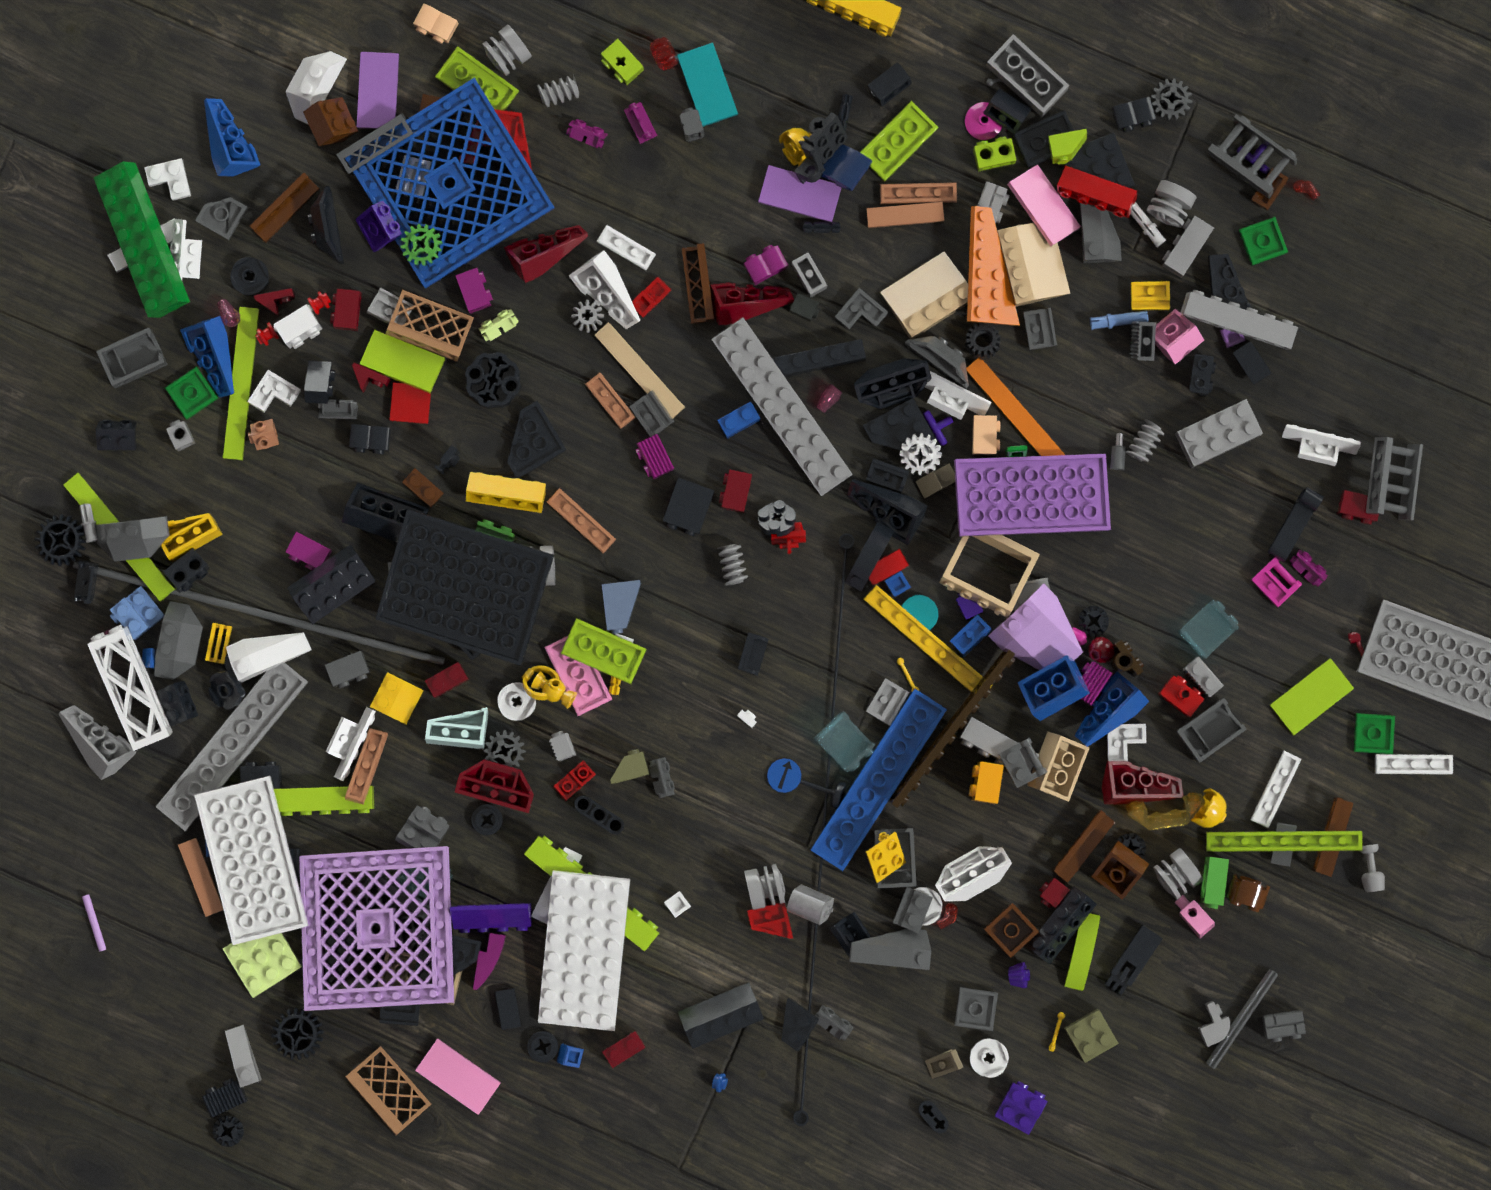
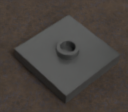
M959 987L954 1026L993 1031L998 992Z

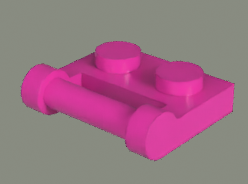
M1274 557L1251 581L1278 608L1302 583L1299 580L1296 581L1279 563L1280 560ZM1274 568L1291 587L1287 589L1269 570Z

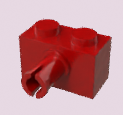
M1172 676L1158 695L1190 718L1203 702L1204 698L1201 697L1203 693L1195 687L1192 689L1186 685L1187 681L1181 676Z

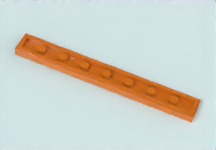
M980 357L966 368L967 373L1040 456L1065 455L983 360H980Z

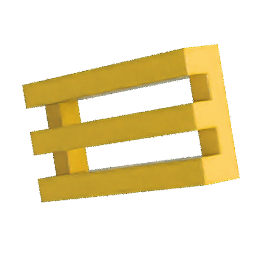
M212 624L205 661L225 664L226 647L229 646L232 626ZM219 628L214 658H211L216 629ZM226 629L227 632L222 657L220 660L218 659L223 630Z

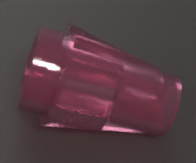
M226 299L220 300L217 306L223 324L228 327H234L239 324L240 313Z
M830 384L825 388L816 407L825 413L841 399L842 392Z

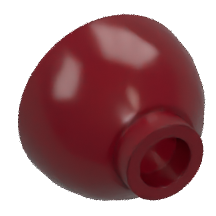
M1097 637L1091 642L1089 655L1092 660L1098 663H1106L1114 657V646L1107 638Z

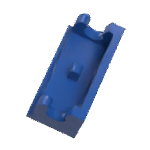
M977 614L950 642L965 657L991 632V628Z

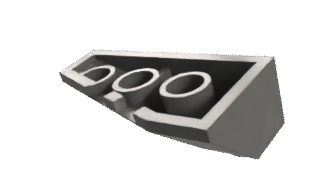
M1079 203L1083 263L1122 261L1120 240L1108 211L1098 210L1090 204L1084 205Z
M906 928L851 942L849 962L929 970L931 947L927 930H920L917 933Z

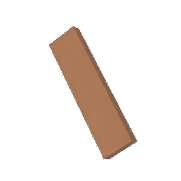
M956 183L880 184V204L957 203Z
M943 202L866 209L868 228L944 222Z
M560 488L547 501L554 510L603 554L616 541L608 531Z
M369 728L347 789L345 800L364 805L388 733Z
M197 838L179 844L178 847L205 917L224 910Z

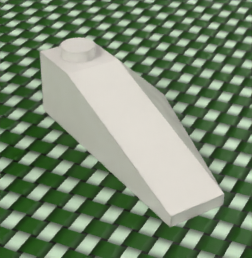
M604 250L569 275L584 295L588 294L595 300L598 306L602 305L608 310L609 315L625 329L640 321L616 265Z
M304 632L243 639L226 647L231 666L240 682H244L312 650Z

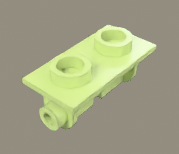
M511 309L503 310L498 313V317L495 319L486 320L481 324V327L478 329L483 334L482 336L486 342L502 335L498 328L502 327L504 332H507L516 326L519 321L516 316L511 317L515 315Z

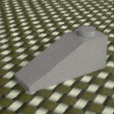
M244 1025L225 1031L240 1088L262 1080Z

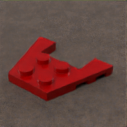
M494 109L532 170L522 113ZM477 120L475 125L482 126ZM473 128L470 138L479 140L481 130ZM485 132L483 141L491 142L490 138ZM469 141L467 151L476 153L478 143ZM466 154L464 164L473 165L475 156Z

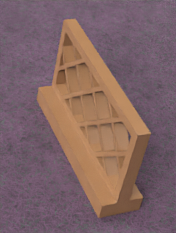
M402 290L386 335L458 361L474 317ZM404 296L411 298L414 306L405 309L402 303ZM424 304L429 305L432 313L423 316L419 307ZM416 308L420 318L411 321L407 312ZM447 312L450 319L441 323L437 313ZM404 313L408 323L403 325L395 323L396 316ZM434 315L438 324L429 328L425 318ZM460 318L468 320L467 326L459 330L455 320ZM422 320L426 329L418 332L412 324ZM452 322L456 331L447 335L443 325ZM440 327L444 336L438 339L434 338L430 331ZM458 334L461 340L459 347L452 345L448 338Z
M381 1046L345 1077L395 1135L400 1133L431 1105ZM379 1052L385 1057V1066L374 1065V1057ZM372 1059L371 1065H366ZM362 1067H371L370 1079L362 1078L357 1072ZM373 1068H385L384 1080L373 1079ZM387 1068L396 1069L398 1080H386ZM400 1075L405 1081H400ZM372 1081L384 1082L383 1093H375L372 1090ZM386 1082L397 1083V1094L385 1093ZM400 1083L409 1084L411 1087L410 1095L399 1094ZM385 1096H396V1108H388L384 1104ZM399 1097H410L409 1109L398 1108ZM412 1098H421L425 1105L421 1109H412ZM398 1110L409 1111V1119L403 1125L397 1119ZM411 1111H415L416 1113L411 1117Z

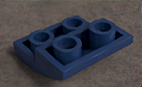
M842 144L823 165L825 171L821 174V177L835 181L837 186L853 191L872 164V160Z

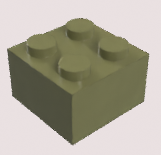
M1099 1009L1092 1011L1064 1028L1084 1063L1119 1044Z

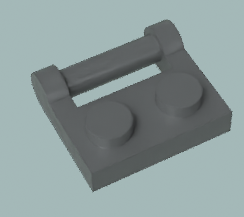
M1030 738L999 753L1016 788L1048 772L1046 767L1043 768L1036 755ZM1023 747L1036 769V772L1032 774L1019 751Z

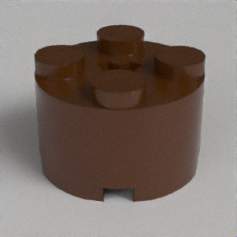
M1233 874L1226 897L1229 898V903L1240 906L1244 904L1247 905L1249 910L1259 912L1260 909L1264 908L1270 886L1266 884L1263 887L1261 885L1262 882L1242 875L1238 879L1237 874Z

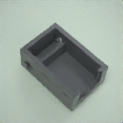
M146 328L96 351L108 379L115 389L168 365L150 328Z
M1225 698L1220 699L1175 731L1197 763L1202 762L1247 730L1232 714Z
M913 828L874 830L875 845L879 843L878 838L881 832H886L889 835L896 832L906 861L903 866L878 882L877 888L916 886Z

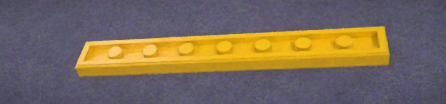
M875 585L863 599L970 692L973 691L983 676L880 587Z

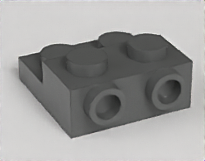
M416 806L395 840L409 849L437 847L445 836L449 825L443 817L433 816L427 807Z

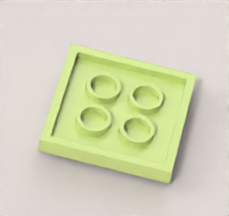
M282 933L236 945L231 943L223 948V951L252 998H255L302 967Z

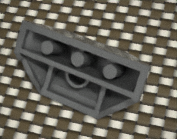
M930 336L909 339L905 342L904 345L922 359L927 360L930 365L965 389L968 388L965 358L962 357L964 354L956 348L951 349L948 347V342L940 336L938 338Z
M167 516L95 525L98 538L97 544L114 562L152 557L164 540L169 537Z
M169 602L163 618L155 656V677L175 680L196 664L203 626L190 605Z

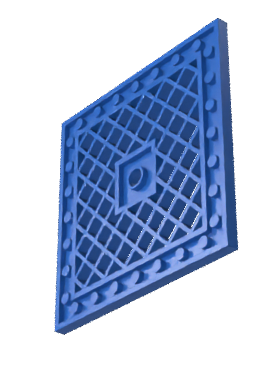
M475 78L405 120L414 134L353 171L373 205L384 201L390 207V213L394 221L399 223L402 233L395 239L399 247L405 245V242L401 240V238L407 237L404 232H411L409 224L416 226L420 224L424 227L426 225L422 224L424 214L433 215L431 226L429 225V229L434 228L443 232L441 240L443 244L440 245V249H442V252L444 246L451 247L452 249L444 254L439 252V258L434 259L432 264L426 261V266H423L421 261L418 265H415V260L409 262L425 289L555 208ZM469 105L472 110L465 109V107ZM458 112L456 120L448 119ZM462 112L471 113L469 123L460 121ZM475 116L482 126L473 124ZM446 122L455 124L453 133L444 132ZM402 123L395 127L394 135L403 136L408 133ZM441 123L440 130L431 129ZM459 125L468 127L466 137L457 135ZM472 128L481 130L479 140L470 138ZM429 132L439 134L437 144L427 142ZM485 132L490 138L491 142L483 141ZM425 133L424 141L415 139ZM381 135L378 145L387 146L391 136ZM443 135L452 137L450 147L440 145ZM456 138L465 140L463 150L453 148ZM469 141L478 143L476 153L467 151ZM413 142L423 144L421 154L411 152ZM409 143L408 150L399 149ZM482 144L491 146L489 156L480 154ZM365 145L361 155L371 156L374 146ZM426 145L436 147L434 157L424 155ZM439 148L449 150L447 160L437 158ZM495 148L502 159L493 157ZM453 151L462 153L460 162L457 157L451 159ZM397 152L407 154L404 164L395 162ZM393 153L391 161L383 159ZM466 154L475 156L473 166L463 164ZM349 155L345 158L351 168L357 164L358 156ZM410 155L420 157L417 167L408 165ZM479 157L488 159L486 169L477 167ZM423 158L433 160L431 170L421 168ZM492 160L501 162L499 172L490 170ZM436 161L444 163L435 169ZM381 162L390 164L388 174L379 172ZM375 163H377L376 169H374V167L372 166ZM505 164L512 175L503 173ZM394 165L403 167L401 177L392 175ZM463 167L472 169L470 178ZM407 168L417 170L414 180L405 178ZM476 170L485 172L483 182L473 180ZM420 171L428 173L424 176L427 183L418 181ZM489 173L498 175L496 185L487 183ZM378 175L387 177L386 185L383 184ZM502 176L511 178L509 188L500 186ZM391 178L400 180L398 190L389 188ZM448 178L455 180L453 188H446L445 181ZM404 181L413 183L411 193L402 191ZM514 181L517 182L522 191L513 189ZM473 183L482 185L480 195L472 194L476 190ZM417 184L427 186L424 196L415 194ZM486 186L495 188L493 198L483 196ZM430 188L437 199L428 197ZM498 190L508 191L506 201L497 200ZM388 191L397 193L395 202ZM512 193L521 194L519 204L510 203ZM401 194L410 196L408 206L399 204ZM469 196L479 198L477 209L467 206ZM414 197L423 199L421 209L412 207ZM465 197L464 205L455 204ZM524 197H526L528 202L523 204ZM427 200L437 202L434 212L425 210ZM482 200L492 202L490 212L480 209ZM495 203L505 205L503 215L493 213ZM440 205L444 210L449 207L448 215L438 214ZM453 206L463 209L461 218L451 217ZM508 206L517 207L515 210L507 214ZM399 208L407 209L405 218ZM411 210L420 212L418 222L409 221ZM466 210L476 212L474 222L464 220ZM479 213L489 215L487 225L477 223ZM492 216L500 217L499 220L491 224ZM437 217L446 218L444 229L435 227ZM450 220L459 222L457 232L448 230ZM463 223L473 225L470 235L461 233ZM476 226L484 227L483 230L475 234ZM447 233L456 235L454 245L445 243ZM460 236L468 237L467 240L458 245ZM411 240L409 243L410 251L413 249V242ZM423 253V254H420L418 257H420V258L426 257V256H428V254H427V253Z

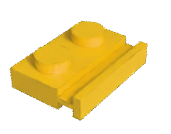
M1170 281L1131 282V311L1170 310Z

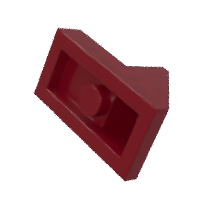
M292 288L254 295V299L278 317L277 302L285 304L295 298Z
M353 363L352 366L363 393L370 379L372 384L380 388L383 385L388 387L390 382L388 377Z

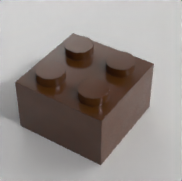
M343 97L317 101L303 111L319 146L343 142L358 132Z
M1118 841L1091 877L1123 900L1143 875L1149 863Z
M1010 903L983 928L1010 958L1039 932L1013 903Z

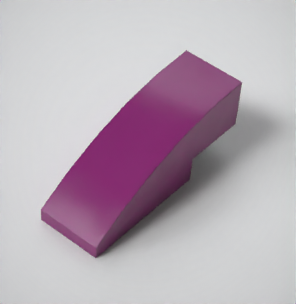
M490 933L487 951L480 950L473 990H478L494 970L502 953L506 935Z

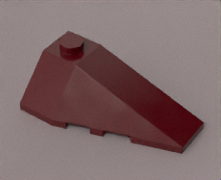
M580 225L557 230L554 235L545 236V234L538 235V239L528 241L527 238L504 247V250L517 275L526 283L543 275L586 239L588 234Z
M735 283L710 284L713 311L718 325L734 324L742 317L747 320L794 302L789 288L765 286L763 289L754 288L750 284H747V287H737Z
M1108 761L1106 763L1102 782L1104 804H1130L1184 798L1180 778L1161 772L1157 773L1143 766L1138 767L1128 761Z

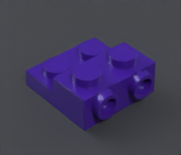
M384 201L370 206L355 219L373 252L380 250L402 234L399 223L394 221L390 213V207Z
M1020 1081L1017 1084L1012 1082L995 1117L1029 1135L1048 1101L1044 1099L1046 1095L1036 1090L1034 1093L1027 1090L1029 1086Z

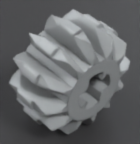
M586 300V306L579 302L580 309L577 307L573 308L578 314L571 315L573 319H577L573 322L574 326L580 324V331L586 327L587 333L590 332V327L592 326L593 330L596 331L595 323L602 325V322L598 319L604 318V314H597L602 311V307L595 309L597 305L595 301L591 306H589V300ZM586 312H590V315L593 314V317H590L588 321L585 317L582 318L586 315Z

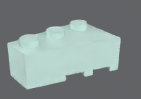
M488 708L427 720L426 743L484 749Z

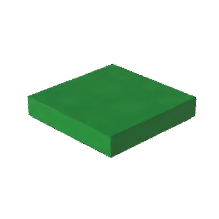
M1276 217L1239 229L1252 266L1288 253Z
M197 366L165 387L186 420L219 399Z
M1356 713L1354 752L1393 754L1395 716Z

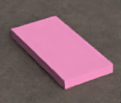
M1038 165L1007 184L1050 246L1058 243L1081 227Z
M566 636L546 646L545 649L560 680L564 683L566 691L577 692L572 705L577 715L580 716L613 699L599 670L561 654L568 638Z
M440 1039L435 1041L415 1070L478 1115L501 1083Z

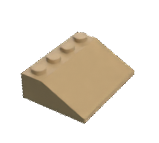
M1034 223L1013 226L997 231L1015 307L1070 294L1058 243L1050 246Z
M942 252L881 291L880 294L908 337L914 339L968 304V283L947 254Z

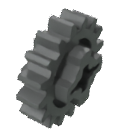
M1174 78L1171 83H1169L1168 79H1165V85L1159 82V89H1153L1156 95H1151L1150 99L1155 100L1152 103V107H1156L1155 114L1161 113V119L1167 116V121H1170L1173 116L1175 120H1178V115L1184 117V110H1190V107L1187 105L1192 104V100L1188 99L1192 93L1186 92L1189 88L1188 86L1182 87L1183 81L1177 84ZM1169 88L1166 94H1160L1164 89ZM1177 90H1179L1183 96H1180ZM1170 96H1173V100H1175L1173 103H1170L1168 99ZM1183 105L1182 108H1180L1177 111H1174L1176 106Z
M506 730L503 731V735L496 732L497 737L490 736L491 743H485L489 746L488 749L484 750V752L488 753L485 759L498 763L495 759L500 757L506 763L503 765L510 767L516 765L519 767L518 761L524 760L521 753H526L525 750H521V747L525 744L518 742L521 737L514 738V732L507 735ZM504 738L512 740L515 744H506ZM497 741L498 747L496 751L492 752L493 745ZM503 746L505 748H513L507 752L508 756L506 757L504 754H498L502 751ZM518 750L515 760L512 761L513 752Z

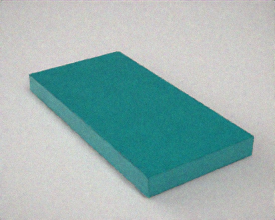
M710 43L678 54L680 66L695 108L699 112L703 127L738 115L714 44Z

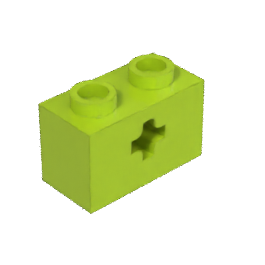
M619 39L601 53V62L607 69H613L615 72L614 76L620 83L624 82L628 85L644 71L642 64ZM618 60H620L621 62L624 61L625 66H622V65H619V66H618V62H617V61H618Z

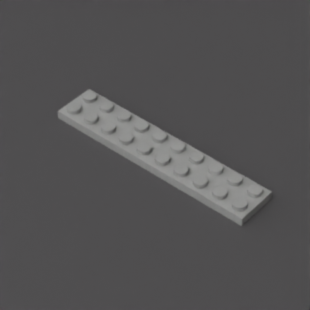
M743 317L712 338L716 347L821 496L853 475Z
M286 663L266 671L161 799L156 808L184 831H187L199 816L194 795L222 788L302 691L308 681Z

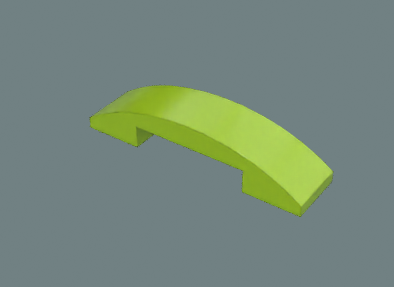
M1090 913L1077 929L1064 987L1084 990L1096 942L1100 915Z

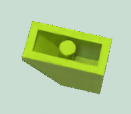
M1086 129L1049 136V148L1053 164H1066L1074 158L1087 140Z

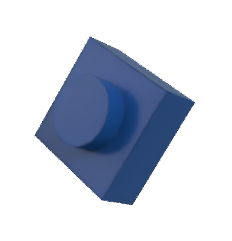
M902 571L885 580L894 597L911 588Z

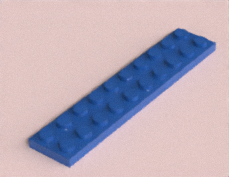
M914 689L810 849L812 852L841 871L845 869L947 710L946 708L918 690Z

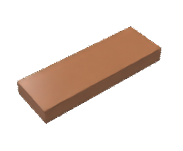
M598 373L585 384L620 429L636 418L601 373Z

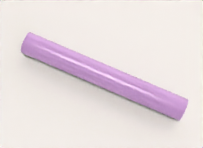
M89 894L82 896L99 952L106 950Z

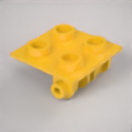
M881 832L878 838L879 843L866 851L876 883L906 863L896 832L890 835L886 832Z

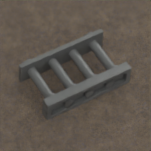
M1236 114L1234 116V123L1237 124L1221 145L1215 146L1212 144L1208 148V155L1269 199L1273 194V181L1288 163L1293 166L1297 164L1296 154L1290 149L1285 150L1253 127L1246 117H1240ZM1244 129L1252 136L1236 156L1230 157L1226 154V150ZM1259 140L1267 148L1251 168H1245L1241 165V161ZM1274 151L1282 159L1268 177L1262 180L1257 176L1256 172Z
M1375 437L1366 505L1367 514H1384V510L1399 513L1398 520H1414L1423 444H1408L1407 448L1393 446V438ZM1391 453L1406 456L1405 467L1391 465ZM1389 472L1404 475L1403 485L1389 484ZM1387 491L1401 494L1400 505L1385 502Z

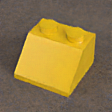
M387 672L370 707L407 724L424 690Z

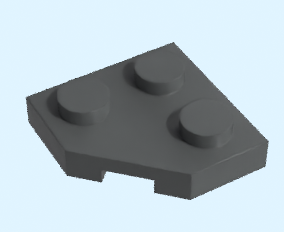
M231 197L222 201L207 203L203 206L195 221L223 238L230 240L248 207Z

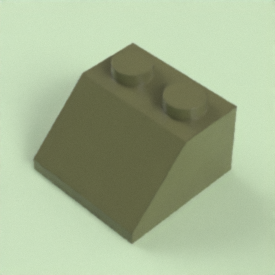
M639 749L628 751V756H624L612 776L611 784L650 775L644 752H639Z

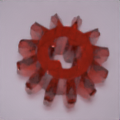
M662 37L650 43V50L654 60L661 70H669L678 64V58L669 39Z

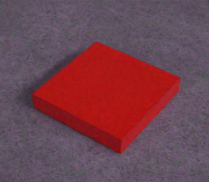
M393 383L390 421L428 424L431 393L405 383Z

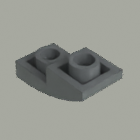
M1277 823L1276 832L1296 831L1297 826ZM1273 851L1271 863L1290 867L1293 851Z

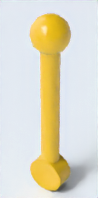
M898 658L897 664L901 666L912 688L911 692L914 689L919 691L904 665V659Z
M1059 1012L1057 1015L1058 1022L1052 1043L1049 1046V1051L1052 1052L1055 1050V1043L1062 1019L1065 1018L1063 1012Z

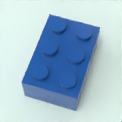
M1068 655L1018 682L1032 715L1039 721L1090 694L1076 662Z

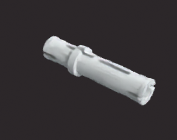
M1135 202L1131 207L1130 214L1144 230L1143 233L1149 236L1156 247H1159L1166 239L1157 230V225L1150 221Z

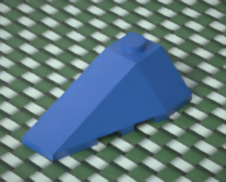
M206 98L204 104L211 157L217 175L236 176L259 167L260 162L255 148L251 143H247L243 137L245 133L242 129L237 128L233 122L234 117L223 100Z
M221 316L180 329L190 353L194 352L198 358L197 364L207 372V379L219 398L234 394L228 337Z
M1118 671L1106 682L1101 690L1102 694L1098 701L1095 700L1092 705L1094 707L1090 715L1084 718L1075 734V737L1086 747L1136 716L1149 702L1142 692Z

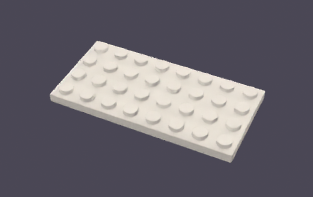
M267 776L194 795L232 944L236 945L309 926L271 777Z
M553 870L538 1023L615 1031L630 879Z

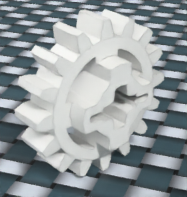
M923 433L920 434V437L913 434L912 440L906 438V444L903 443L901 446L903 449L900 451V456H903L901 463H906L905 469L912 468V474L915 470L918 471L919 475L922 474V471L929 474V469L934 471L936 465L940 464L939 458H941L942 453L938 451L941 446H935L937 440L931 441L930 435L924 438ZM920 448L923 455L922 460L920 459V454L918 453L920 451Z

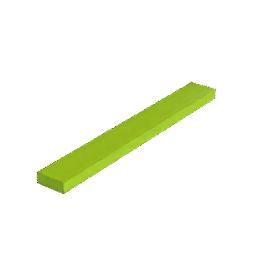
M240 307L232 372L234 394L230 395L224 459L243 461L249 410L248 400L251 392L256 347L255 335L257 334L256 330L258 329L260 311L258 308Z
M79 473L64 484L65 488L80 505H91L96 525L119 522ZM150 558L126 560L160 602L175 590Z
M1362 831L1206 832V851H1363Z

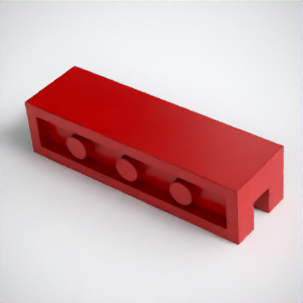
M1065 166L1057 184V193L1062 197L1076 199L1084 205H1093L1101 211L1113 212L1118 217L1129 218L1131 207L1137 199V191L1069 166Z

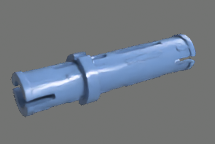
M1144 310L1091 317V330L1106 327L1113 329V326L1128 325L1133 321L1148 322V312Z

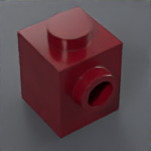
M1052 878L1049 883L1045 882L1039 889L1042 892L1039 895L1042 898L1040 902L1049 909L1051 906L1056 908L1070 889L1056 878Z

